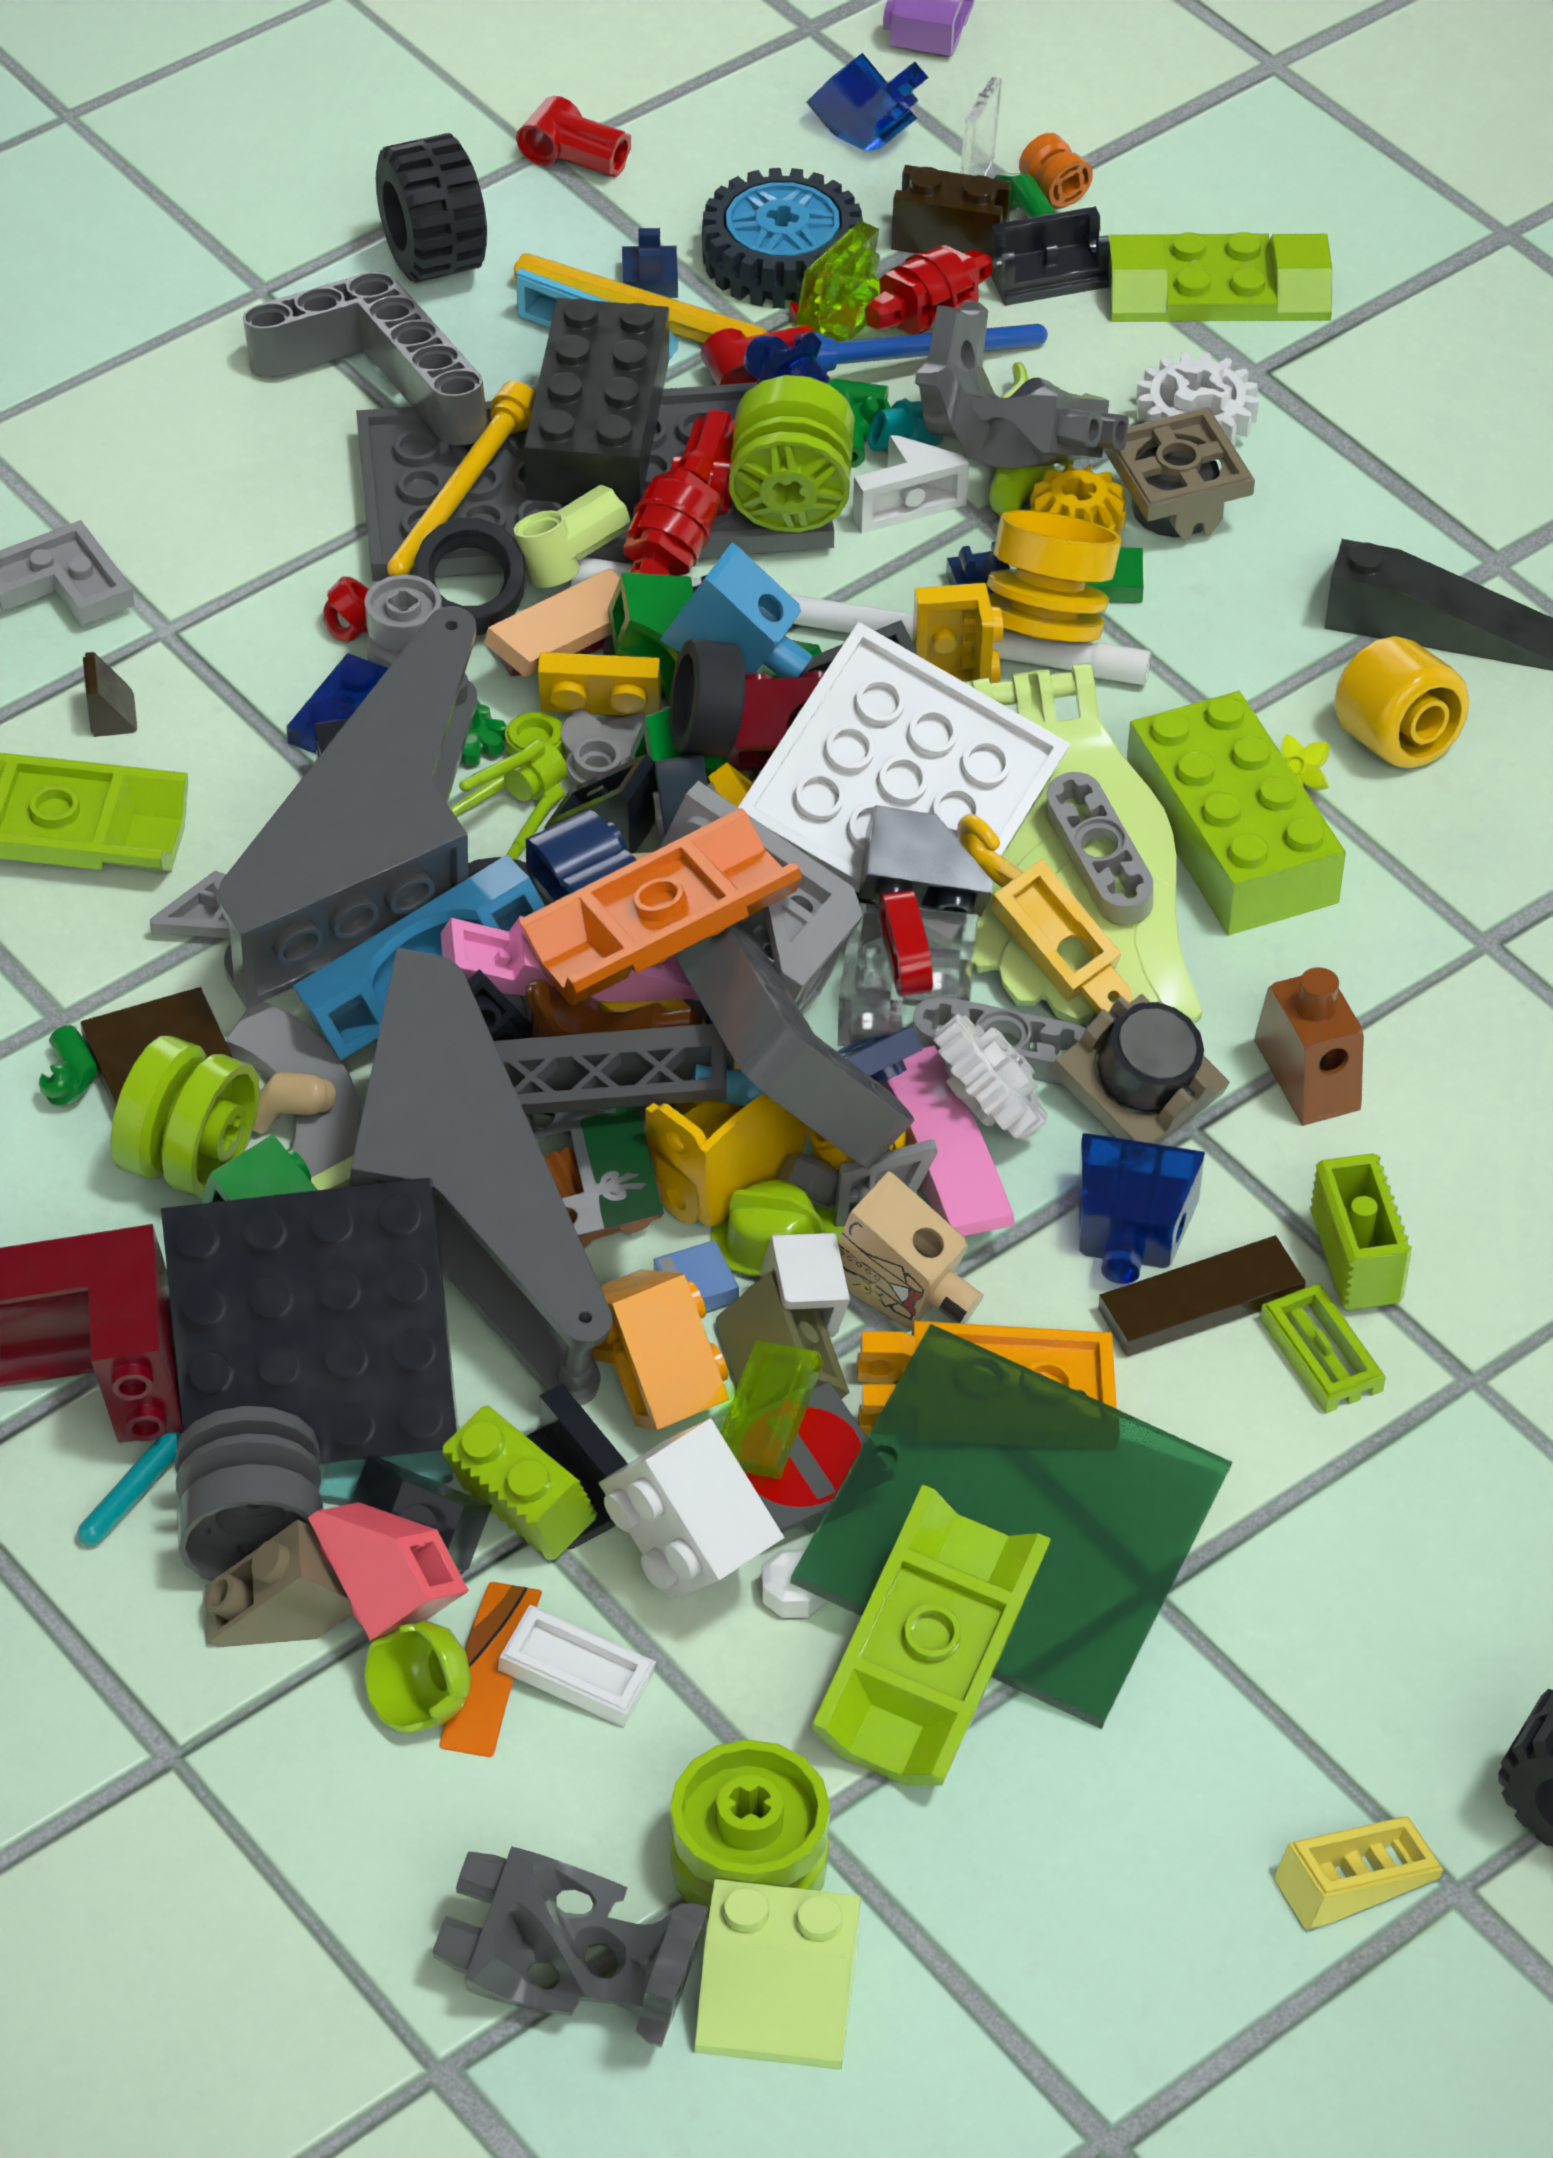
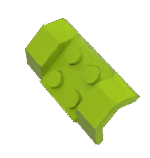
M1185 232L1181 234L1108 235L1110 243L1111 322L1331 321L1332 262L1327 233L1272 234L1270 239L1269 233L1238 232L1235 234H1197Z
M0 752V859L103 870L104 864L107 863L114 866L172 872L185 829L188 773Z
M922 1484L812 1723L811 1729L841 1758L905 1786L943 1785L1019 1617L1023 1603L1050 1545L1051 1538L1039 1533L1008 1536L957 1514L935 1489Z

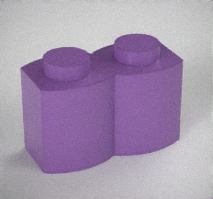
M887 0L883 16V29L890 30L891 46L952 56L957 48L962 29L972 12L975 0Z

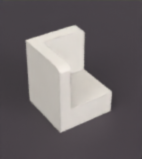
M836 1233L772 1235L759 1271L760 1278L768 1272L776 1274L781 1303L785 1309L820 1308L828 1333H838L850 1297Z

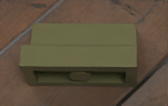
M768 1272L717 1316L716 1324L749 1417L783 1403L794 1393L801 1395L827 1382L831 1383L841 1399L850 1393L820 1308L785 1309L781 1303L776 1274Z

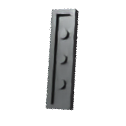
M714 1024L494 1041L526 1115L646 1106L653 1103L658 1105L663 1103L727 1099V1069L734 1070V1059ZM695 1064L711 1066V1079L691 1080Z

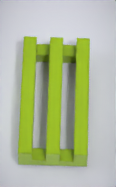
M1320 1283L1262 1304L1260 1320L1325 1414L1336 1410L1338 1401L1345 1399L1348 1404L1359 1401L1361 1393L1365 1390H1368L1371 1395L1384 1391L1386 1376ZM1309 1305L1356 1372L1355 1375H1349L1333 1352L1332 1344L1323 1331L1316 1328L1302 1308L1303 1306Z

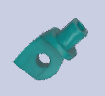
M906 398L896 401L891 409L877 411L867 435L868 445L873 451L888 450L889 436L898 435L931 446H938L944 439V437L933 436L928 431L924 422L922 402H910Z

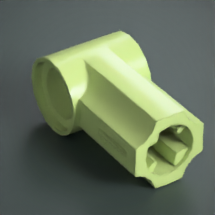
M599 485L558 511L550 510L534 513L523 518L515 525L514 534L523 554L526 572L531 585L539 588H549L570 581L580 570L579 560L626 532L625 526L630 523L626 505L619 500L612 488Z

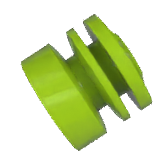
M789 375L764 380L744 394L736 408L729 494L736 508L753 523L774 531L800 533L821 528L840 515L849 501L855 422L853 411L843 395L831 385L811 377Z

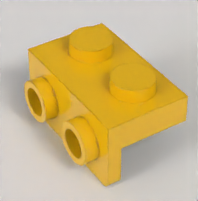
M986 583L915 588L912 642L919 657L963 682L989 678L990 684L1000 682V658L998 650H993V643L1003 641V618L1000 606L991 607Z
M540 652L538 680L541 712L573 713L577 709H582L589 714L627 716L643 712L647 716L661 710L660 658Z

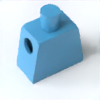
M731 542L660 638L662 642L680 652L683 644L692 638L736 643L742 651L745 675L756 673L764 664L781 678H798L813 657V655L785 635L801 613L799 603L733 542Z

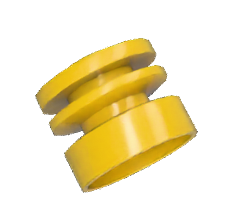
M1031 510L1003 512L999 522L993 554L999 560L1017 569L992 571L987 581V586L996 592L988 594L991 607L1000 606L1003 627L1042 640L1067 642L1099 640L1105 620L1097 613L1106 611L1110 598L1103 591L1086 584V582H1104L1113 579L1122 537L1101 525L1065 515Z

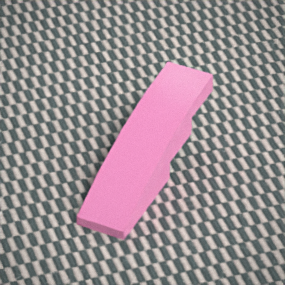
M519 916L510 931L450 918L440 933L443 957L457 964L464 972L467 980L480 969L505 994L526 996V986L532 980L543 979L554 987L544 975L521 931L518 920L522 919V916ZM672 955L663 963L651 966L637 974L631 969L628 978L591 996V998L597 1001L647 1002L698 999V996L675 956Z
M935 1045L922 1048L923 1050L903 1059L907 1070L879 1084L890 1091L914 1117L915 1121L906 1129L907 1146L930 1139L936 1143L938 1153L919 1187L933 1210L963 1237L1015 1226L1012 1208L970 1108L961 1099L957 1098L946 1081L949 1079V1075L944 1070L946 1063Z

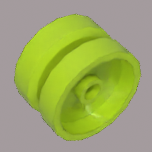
M174 1036L158 1037L145 1048L134 1063L121 1090L113 1116L110 1138L113 1161L120 1169L146 1179H160L164 1175V1179L171 1188L202 1198L209 1173L243 1153L248 1146L257 1118L260 1098L258 1073L252 1064L224 1054H212L207 1058V1055L199 1045Z
M746 1739L721 1744L693 1759L675 1782L670 1805V1831L672 1834L670 1865L677 1891L687 1903H697L708 1907L706 1918L709 1919L715 1879L821 1891L823 1888L829 1855L830 1802L823 1778L803 1756L777 1743Z

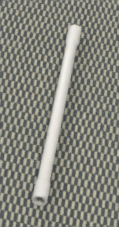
M584 557L578 561L580 570L572 578L571 587L608 568L621 577L622 572L631 573L632 566L626 563ZM691 577L693 587L701 584V579ZM789 594L799 603L801 613L793 624L850 634L858 621L875 631L902 620L912 640L913 614ZM1004 629L1003 641L993 643V650H998L1000 659L1071 671L1072 665L1091 663L1095 678L1146 686L1152 654L1149 650L1107 643L1089 644L1042 640Z

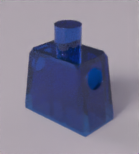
M1089 1133L1082 1134L1078 1173L1079 1251L1085 1256L1102 1259L1101 1273L1106 1279L1118 1284H1129L1139 1278L1142 1265L1165 1268L1172 1265L1199 1202L1205 1157L1204 1151Z

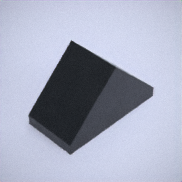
M645 754L570 788L544 828L548 829L587 810H592L606 823H614L624 838L626 850L631 854L636 853L655 824L653 792H655V762L648 754Z

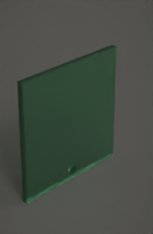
M930 1324L792 1573L790 1583L862 1616L922 1484L935 1489L957 1514L1008 1536L1039 1533L1051 1538L1050 1545L991 1678L1102 1729L1225 1482L1233 1462L1088 1396L1083 1390H1074Z

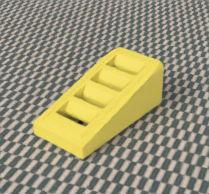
M1404 1816L1288 1843L1276 1870L1275 1881L1303 1927L1311 1929L1336 1922L1440 1879L1444 1869L1409 1816ZM1392 1846L1402 1861V1865L1396 1866L1386 1851V1847ZM1363 1856L1366 1857L1374 1871H1370V1869L1362 1859ZM1336 1867H1340L1346 1878H1341Z

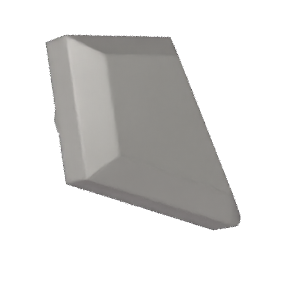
M213 871L150 919L151 932L156 934L230 938V926L221 912L218 894L220 883L226 874Z
M930 1139L887 1151L869 1169L856 1161L839 1165L834 1207L835 1226H845L850 1212L888 1171L897 1176L914 1193H917L938 1153L935 1141Z

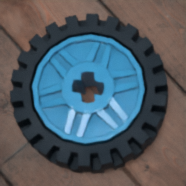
M769 168L768 177H763L759 170L748 172L747 182L739 176L729 180L728 188L721 185L714 191V198H709L705 204L701 240L703 264L706 265V272L710 279L715 278L717 287L722 291L731 288V296L740 301L749 294L752 305L762 307L765 300L770 299L772 300L773 308L785 309V300H793V302L798 304V307H805V301L808 297H812L817 304L821 303L824 297H828V291L834 295L844 291L845 283L851 284L856 278V272L860 270L863 252L862 210L859 203L855 204V197L849 190L842 192V184L835 180L824 184V175L813 172L806 179L803 175V169L791 168L789 176H782L781 168Z

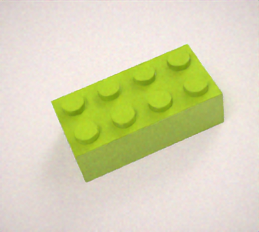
M1240 690L1130 721L1127 761L1164 807L1173 831L1176 854L1228 936L1339 903L1346 851Z

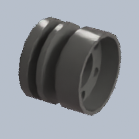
M241 1406L215 1411L194 1421L180 1435L174 1454L177 1472L176 1492L180 1499L177 1510L178 1549L184 1564L201 1578L213 1581L217 1576L227 1571L297 1519L312 1526L308 1517L318 1510H323V1502L319 1494L322 1482L321 1472L318 1467L320 1462L319 1444L314 1430L298 1416L272 1407Z

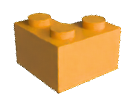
M640 1269L600 1286L612 1312L613 1320L607 1339L600 1345L595 1346L591 1352L595 1361L614 1364L636 1426L660 1430L730 1400L723 1381L728 1379L725 1359L714 1343L709 1344L701 1321L706 1316L703 1298L697 1286L691 1280L687 1281L685 1274Z

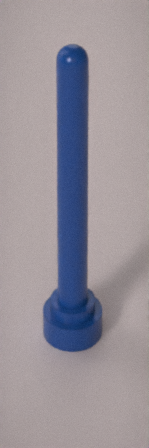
M1041 324L987 328L984 351L1040 346L1046 342L1048 332ZM821 332L797 334L792 343L794 370L797 376L821 378L825 377L828 371H834L838 364L928 356L932 333L835 342L832 337H824Z

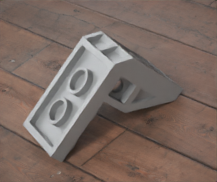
M697 781L686 793L660 848L739 808L700 781ZM749 816L765 850L782 867L795 862L802 874V880L795 893L743 919V921L749 926L767 957L771 959L770 962L801 1013L804 1014L825 987L863 917L862 910L853 886Z

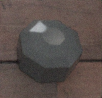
M800 1152L787 1154L777 1178L794 1183L806 1192L809 1198L828 1207H831V1205L835 1206L839 1171L830 1163L811 1154Z

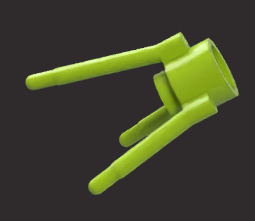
M537 739L524 750L462 780L459 783V788L463 792L475 787L479 788L449 808L457 817L506 786L510 793L521 801L539 799L540 801L507 852L511 859H518L526 848L525 839L535 834L551 807L565 797V792L559 783L567 776V764L556 747L549 742Z

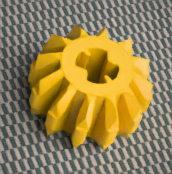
M1067 463L1062 473L1046 470L1044 479L1034 484V490L1030 495L1031 511L1055 513L1089 521L1116 532L1120 537L1122 529L1125 527L1126 497L1124 495V486L1113 482L1111 472L1096 474L1093 472L1091 464L1081 470L1074 469Z

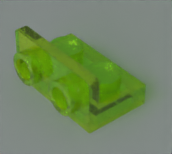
M859 221L805 270L796 320L797 326L810 324L814 333L821 332L824 337H832L835 342L850 341L868 325L865 321V307L872 299L880 295V278L875 276L880 261V255L876 252L880 229Z

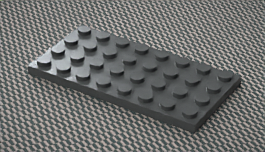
M760 382L663 389L644 492L654 476L670 471L674 456H683L695 418L705 416L710 409L729 412L731 418L735 421L736 408L744 394ZM485 401L489 424L492 420L491 401ZM413 407L356 410L372 582L390 577L387 572L388 562L475 444L451 445L443 442ZM526 429L510 434L448 521L456 518H482L500 525L516 539L514 527L520 520L541 511H558L570 503L526 500L524 445L528 431ZM731 498L727 514H717L711 528L709 543L703 547L699 558L722 556L731 542L741 548L747 555L834 548L833 520L821 528L800 533L774 531L753 523L736 508ZM627 508L630 523L625 526L626 532L586 557L620 563H634L623 552L627 531L633 519L634 509ZM460 548L447 553L440 559L435 570V577L504 572L500 561L493 554L478 548ZM415 566L409 575L415 576Z

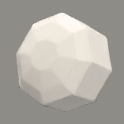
M807 1549L779 1550L762 1565L763 1604L781 1618H809L827 1601L826 1564Z

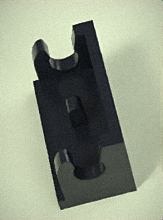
M1096 206L991 225L989 255L992 259L991 278L1005 306L1109 287L1110 243L1108 235L1099 237L1101 230L1100 214Z

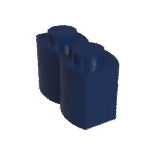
M587 810L525 839L526 869L537 888L551 903L637 860L626 850L624 838L617 826L612 822L606 823L592 810Z

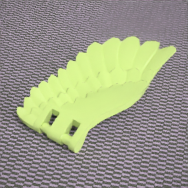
M1091 663L1072 665V672L1050 675L1049 669L1012 674V680L990 684L989 678L964 682L1004 706L1016 704L1018 714L1070 743L1066 755L1002 857L1022 872H1025L1041 859L1047 863L1122 953L1114 969L1130 987L1133 1000L1140 994H1143L1150 1002H1159L1175 1007L1188 1016L1192 1022L1201 1019L1202 1009L1185 966L1179 943L1176 920L1177 857L1173 831L1164 807L1149 786L1121 754L1099 720ZM1075 695L1079 718L1057 721L1054 698ZM1069 772L1085 773L1095 778L1103 789L1153 878V908L1151 913L1141 922L1132 925H1118L1105 919L1099 912L1047 817V789L1056 777ZM1074 798L1064 801V803L1071 802L1080 815V823L1085 820V804H1077ZM1106 839L1091 840L1083 847L1087 854L1094 857L1108 856L1117 849L1114 843ZM1120 873L1114 876L1115 893L1122 892L1127 899L1136 896V893L1128 894L1120 882ZM993 881L992 893L982 917L971 916L962 921V923L974 926L968 953L977 973L998 970L1003 988L1017 1006H1035L1041 1000H1046L1056 1018L1078 1025L1091 1021L1095 1010L1081 993L1067 1002L989 908L993 895L1001 889ZM1069 938L1058 946L1057 952L1072 970H1079L1093 960L1092 955L1077 938ZM1108 997L1113 1003L1117 1000L1115 997Z

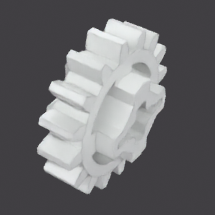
M1181 352L1180 362L1174 363L1172 360L1163 357L1160 359L1159 370L1147 367L1144 373V381H1138L1136 397L1137 420L1150 422L1209 407L1234 446L1236 434L1247 437L1250 434L1251 423H1256L1259 405V398H1257L1258 385L1257 383L1248 382L1249 371L1247 369L1233 372L1231 370L1232 360L1229 358L1218 363L1211 361L1210 353L1204 352L1200 360H1192L1187 352Z
M957 1014L935 1033L934 1041L941 1048L938 1051L948 1062L944 1067V1070L949 1075V1079L946 1081L957 1098L961 1099L984 1125L991 1127L997 1122L1004 1131L1008 1129L1015 1139L1021 1138L1025 1140L1047 1121L1046 1117L1048 1114L1041 1106L1043 1102L1033 1092L1038 1087L1032 1077L1035 1074L1033 1068L1025 1057L1020 1055L1006 1041L1000 1031L991 1027L987 1032H984L979 1025L974 1026L967 1016L961 1017L960 1014Z

